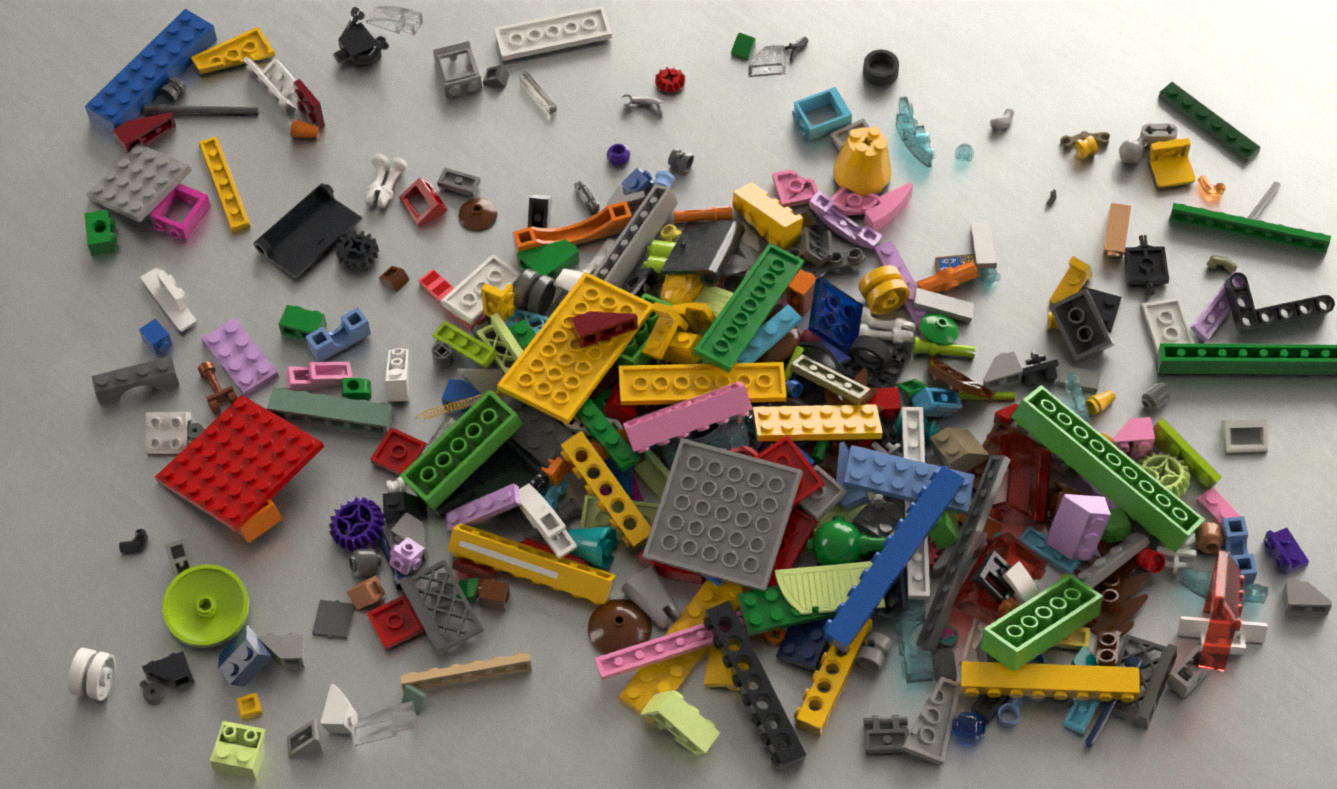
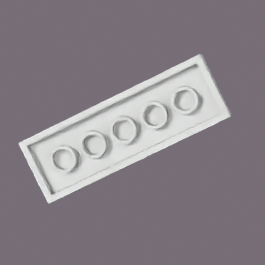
M603 6L494 28L502 61L612 39V33Z

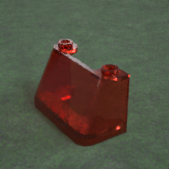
M1009 531L989 541L961 586L954 607L959 611L987 625H991L1000 619L997 614L999 606L996 604V600L980 584H976L972 580V576L979 570L990 551L995 550L1011 567L1015 563L1020 562L1033 581L1036 579L1040 580L1046 572L1045 567L1048 561ZM987 575L985 578L1003 594L1004 591Z

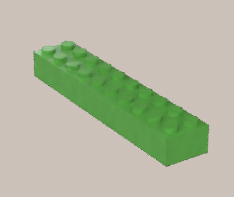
M1042 385L1024 398L1012 414L1011 418L1019 426L1030 432L1036 440L1042 442L1052 453L1065 461L1066 465L1077 471L1083 479L1094 485L1100 493L1111 499L1117 507L1123 509L1134 521L1140 523L1151 535L1157 537L1173 552H1176L1205 520Z

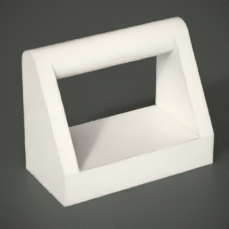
M1267 419L1221 420L1225 453L1268 452ZM1259 427L1261 444L1231 445L1230 428Z

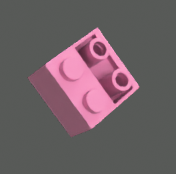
M1151 417L1129 419L1112 439V443L1133 461L1138 462L1139 459L1143 460L1145 455L1149 457L1151 455L1155 441Z

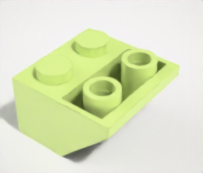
M223 721L210 758L213 770L215 772L257 779L263 760L266 730Z

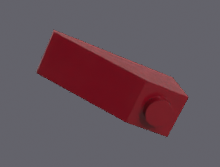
M169 112L129 120L114 129L113 134L116 143L127 154L137 144L146 146L174 128L176 124L173 114Z
M590 311L572 317L571 328L580 348L638 329V317L634 313Z

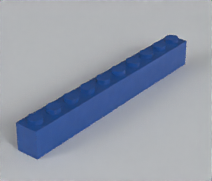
M945 465L940 470L936 469L929 479L931 480L929 486L924 485L918 494L920 498L917 503L912 502L906 511L908 513L905 519L901 518L894 529L897 531L893 536L889 535L883 543L885 548L881 553L876 552L871 560L873 564L870 569L865 568L859 577L861 581L858 586L853 585L847 594L848 600L845 603L841 602L835 610L836 617L833 620L829 619L823 627L825 631L823 639L844 653L963 486L965 478Z

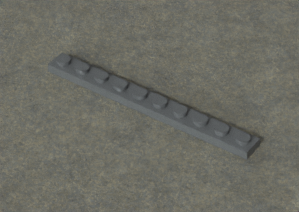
M990 455L915 646L921 650L936 651L943 630L1011 460L1004 455Z

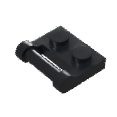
M995 550L990 551L979 570L972 576V580L976 584H980L996 600L998 606L1015 593L1002 577L1011 566ZM987 575L1004 591L1003 594L985 578Z

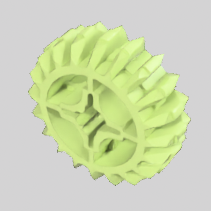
M1161 451L1159 455L1152 452L1150 457L1145 455L1143 460L1139 459L1137 462L1139 466L1178 498H1180V495L1184 496L1189 488L1190 473L1188 466H1185L1184 460L1178 461V456L1171 457L1170 452L1167 455H1163Z

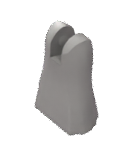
M652 565L627 580L621 588L622 592L638 605L660 628L665 629L670 626V621L663 612L664 610L673 621L682 617L679 607L668 592L658 571Z

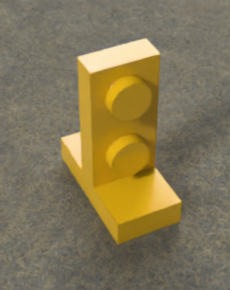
M1072 256L1068 262L1070 267L1050 297L1049 302L1055 304L1079 292L1086 281L1090 282L1093 277L1090 265Z
M655 302L652 310L659 318L642 353L645 356L662 360L675 331L687 332L689 324L672 306Z

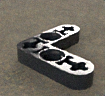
M903 343L896 345L882 371L851 359H845L840 363L842 375L854 380L856 378L855 373L857 374L858 371L859 374L865 368L867 369V374L872 376V379L867 381L866 387H877L878 389L896 387L910 361L911 348ZM902 351L905 352V354L902 355V357H901V359H900V361H899V360H898L899 353L901 354ZM890 366H897L899 371L892 373L888 368ZM848 367L852 368V370H849L848 372L845 371V369H848ZM885 382L889 383V385H886L885 387L882 386V384H885Z

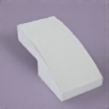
M1020 562L1015 563L1002 576L1015 591L1013 596L1020 605L1040 593L1033 579Z

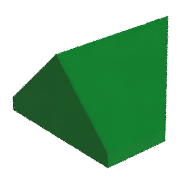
M915 378L896 384L906 407H914L912 397L920 393L924 388H928L927 385Z

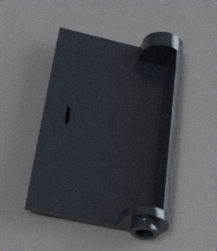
M321 183L255 240L253 245L262 256L294 278H297L339 241L341 237L362 220V217L337 201L333 195L334 190L330 185Z
M738 221L687 222L660 271L661 275L699 274L700 280L705 286H716L745 233V227Z
M507 439L464 482L478 498H481L513 483L519 486V489L530 484L538 493H541L547 489L549 478L516 445ZM519 506L507 510L503 513H500L496 516L500 520H502L507 515L518 509Z

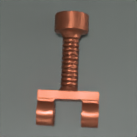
M207 361L199 365L197 370L200 376L207 378L214 391V394L206 397L213 414L221 411L218 402L229 398L232 404L238 397L232 386L221 389L214 376L216 369L212 362Z

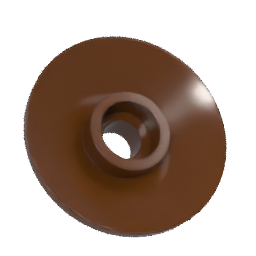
M484 198L470 199L459 210L460 223L472 231H482L490 228L496 222L498 215L496 206L490 200Z

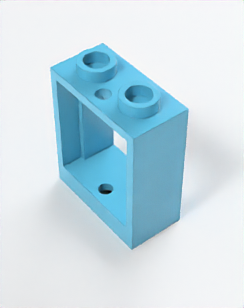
M836 87L794 102L793 118L799 122L802 134L806 135L809 141L829 135L852 124V113ZM831 105L837 118L812 127L805 113Z

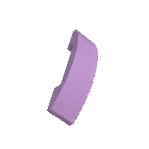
M820 190L809 201L812 210L825 225L842 238L873 249L882 238V235L870 226L866 225L862 228L832 207L835 201Z

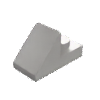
M619 184L607 202V206L626 201L630 212L637 211L645 199V194L641 191L624 196L622 187Z

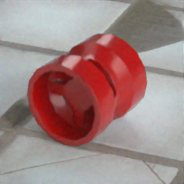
M1145 547L1137 553L1136 564L1156 574L1163 570L1166 559L1162 553Z

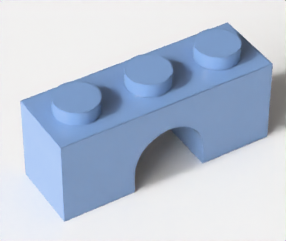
M357 307L341 316V324L334 331L327 332L324 327H321L307 335L306 339L311 353L318 362H322L369 336L371 332L368 320Z
M1244 516L1223 518L1220 527L1224 537L1223 549L1232 586L1252 585L1258 571L1254 555L1248 554L1247 550L1249 534Z

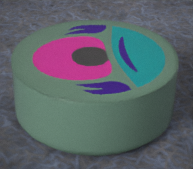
M945 626L939 645L943 648H953L956 646L959 639L958 631L952 626Z

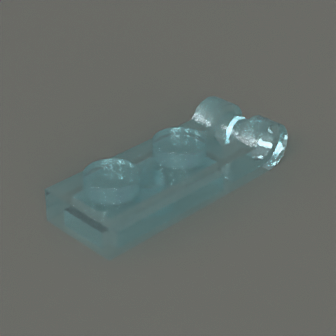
M1076 370L1068 372L1067 380H1064L1066 391L1070 392L1072 399H1070L1071 408L1073 411L1076 410L1077 415L1089 424L1090 416Z

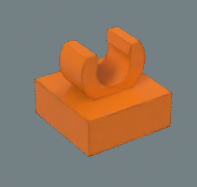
M557 456L555 460H547L550 465L548 469L545 467L541 468L548 476L550 484L558 486L569 472L564 459Z

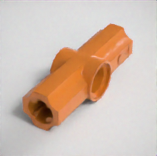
M973 261L954 268L943 269L937 272L936 275L916 283L920 289L934 293L946 292L960 286L959 284L978 278L979 275L976 265Z

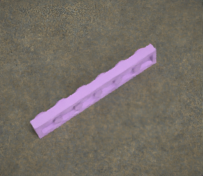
M893 241L874 246V253L881 266L891 265L899 270L902 280L910 291V296L903 306L911 321L916 324V330L920 338L927 340L922 335L919 325L921 319L931 312L913 307L914 293L918 287Z

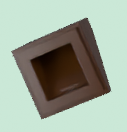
M391 266L379 278L381 282L396 292L410 280L404 269Z

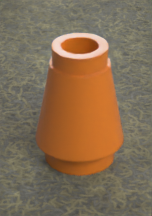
M299 119L297 121L292 120L290 135L295 136V138H317L319 126Z

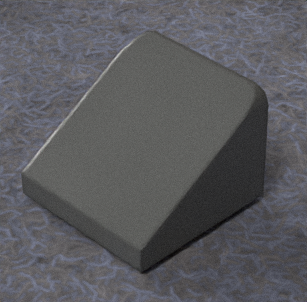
M503 65L487 68L483 84L505 87L509 72Z

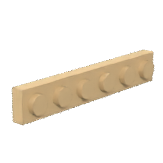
M515 653L509 657L497 656L491 660H475L464 665L453 664L448 668H431L420 673L409 672L400 676L404 693L407 684L418 690L528 671L532 670L529 653Z

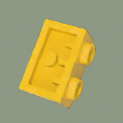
M485 283L481 288L484 315L490 317L498 313L505 323L509 317L513 316L516 309L514 306L513 285L508 283L503 290H500L496 286Z

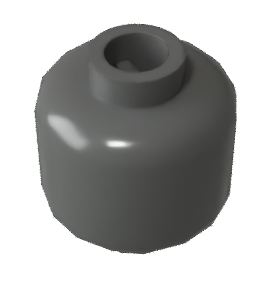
M373 548L354 550L352 556H349L350 570L359 577L376 574L378 567L382 565L380 554H376Z

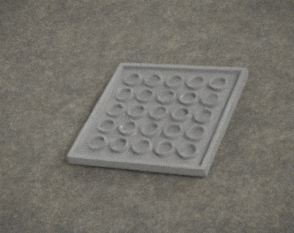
M681 438L643 553V558L766 592L803 471Z

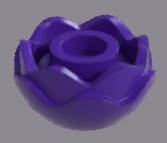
M618 143L608 149L606 156L611 164L622 166L629 161L631 153L627 146Z

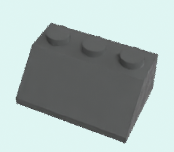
M1087 289L1049 306L1075 361L1114 346V342Z

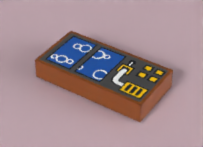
M974 254L935 257L937 272L949 267L954 268L973 261L976 265Z

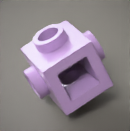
M407 537L399 545L396 544L391 549L389 565L407 575L411 570L415 571L419 567L425 548Z

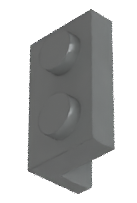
M805 226L801 230L800 235L802 256L806 261L821 267L825 262H829L833 256L831 231L826 230L819 236Z

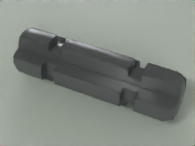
M582 180L576 182L574 189L577 193H580L579 196L586 206H589L590 212L595 213L599 211L600 204L595 200L586 184Z

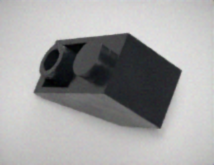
M184 651L171 653L168 657L152 660L147 665L142 666L148 680L171 689H177L195 682Z

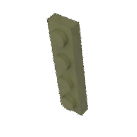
M801 355L791 363V371L857 405L870 396V388L804 355Z

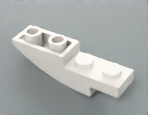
M530 484L520 488V509L534 529H538L558 559L577 549L576 543L565 529V524L547 501Z

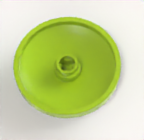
M212 564L194 566L181 572L167 587L162 601V614L169 631L182 643L197 648L215 647L232 639L243 627L249 611L248 594L240 578L229 569Z

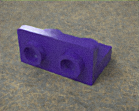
M1287 527L1274 533L1272 530L1267 531L1264 545L1268 551H1271L1275 557L1276 565L1280 569L1282 568L1285 574L1308 565V558Z

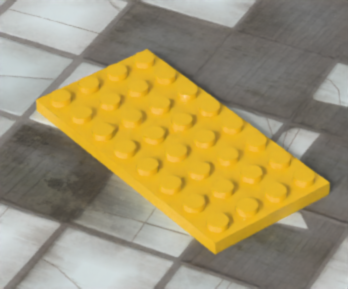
M584 272L497 384L498 390L569 424L653 312L652 307L654 304ZM590 311L634 313L638 317V329L580 348L572 332L571 318Z

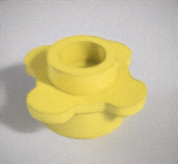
M670 224L661 230L660 238L668 242H674L681 235V231L677 230L676 226Z

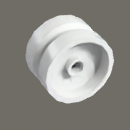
M87 648L78 650L69 671L68 690L70 694L79 696L87 694L92 699H105L111 689L115 676V656L105 652L97 654L95 650Z

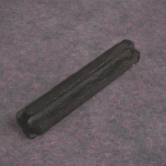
M526 71L521 73L520 81L549 114L556 112L557 105L533 77Z

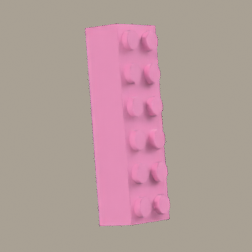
M739 381L623 423L632 450L642 453L650 450L649 446L654 444L662 446L669 443L671 438L678 437V439L687 437L690 435L689 432L697 429L698 432L709 429L710 424L716 422L718 425L724 424L732 416L737 415V418L749 414V410L753 408L745 385Z

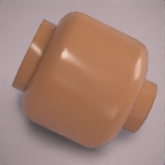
M1205 522L1195 531L1196 544L1200 551L1213 554L1223 547L1224 537L1222 529L1218 524Z

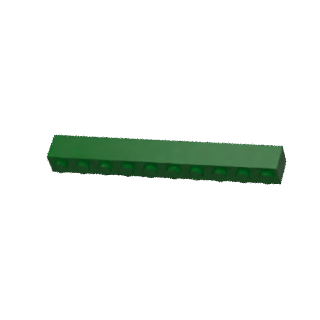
M1160 343L1157 353L1158 374L1337 375V345Z

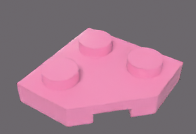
M793 170L772 173L780 204L784 208L807 204L818 192L814 180L810 178L805 179Z
M842 186L831 197L835 201L832 207L843 215H863L865 211L877 206V198L880 196L874 193H870L867 196L855 194V191Z

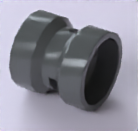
M172 76L168 80V84L160 89V93L167 101L174 103L178 99V95L182 94L187 87L180 78Z
M678 147L672 150L668 158L669 165L677 166L683 172L689 171L694 161L693 154L689 152L684 153Z
M439 342L432 347L433 362L436 368L444 370L451 367L454 361L451 346L446 342Z

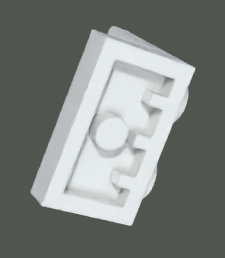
M145 412V452L148 454H179L187 447V421L191 420V412Z

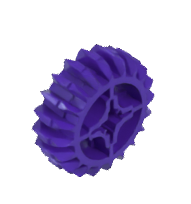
M355 497L353 502L347 499L346 505L340 503L341 508L339 510L334 509L336 515L330 516L332 523L329 524L331 529L329 532L333 541L341 549L352 552L353 550L367 548L369 544L374 546L373 541L375 539L380 540L378 534L384 533L382 527L386 525L383 520L385 517L381 508L371 499L368 501L364 497L360 500ZM367 513L371 515L370 522H367ZM344 527L348 528L347 536L344 535Z

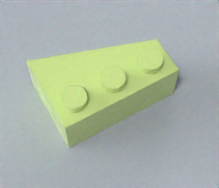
M671 690L654 694L640 715L643 718L649 716L658 722L657 728L669 730L675 735L674 740L695 755L705 754L720 734L715 729L714 723L704 719L699 714V710L692 705H688L683 700V696L677 691Z

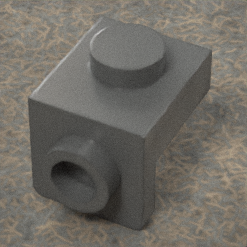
M938 648L935 653H930L935 681H938L941 676L947 679H957L954 652L948 651V648Z

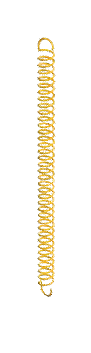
M478 395V396L471 397V398H468V399H471V400H472V398H474V402H473V405H474L475 400H476V402H477L478 399H479V396L482 397V395ZM461 400V401H458V402L451 403V404H454V405H455V403H457V407H456V410H455V411H457V408H458V410H460V406H461L462 401H464V406H463V408L465 407V404H466L465 400ZM447 404L434 409L437 412L438 408H440V413L443 415L444 409L446 413H450L452 405ZM432 408L429 410L430 412H431V410H433V414H432V417H431V418H433V415H434V412H435V410L432 409ZM425 410L423 411V413H421L423 414V418L425 416L424 412H426V416L428 414V412Z

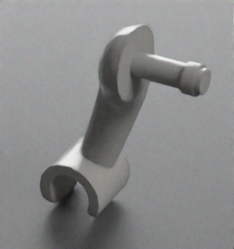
M629 94L621 97L630 98V102L624 104V106H629L630 104L657 105L658 114L663 115L660 104L664 102L660 99L632 97Z

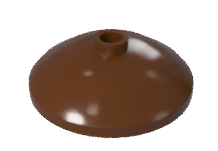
M794 327L754 363L783 362L795 351L796 346L799 345L801 335L798 327Z
M613 599L605 604H601L593 611L588 622L589 639L594 648L603 655L649 641L652 634L651 618L632 600ZM617 620L623 621L621 624L616 623Z

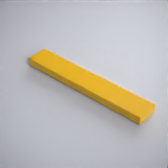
M217 136L198 142L231 232L234 233L250 228L249 220Z

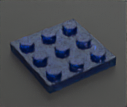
M823 277L815 279L808 330L849 356L855 338L859 336L863 304Z

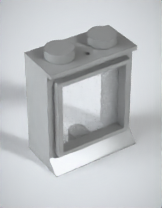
M469 41L433 50L435 65L446 97L482 88L481 75Z

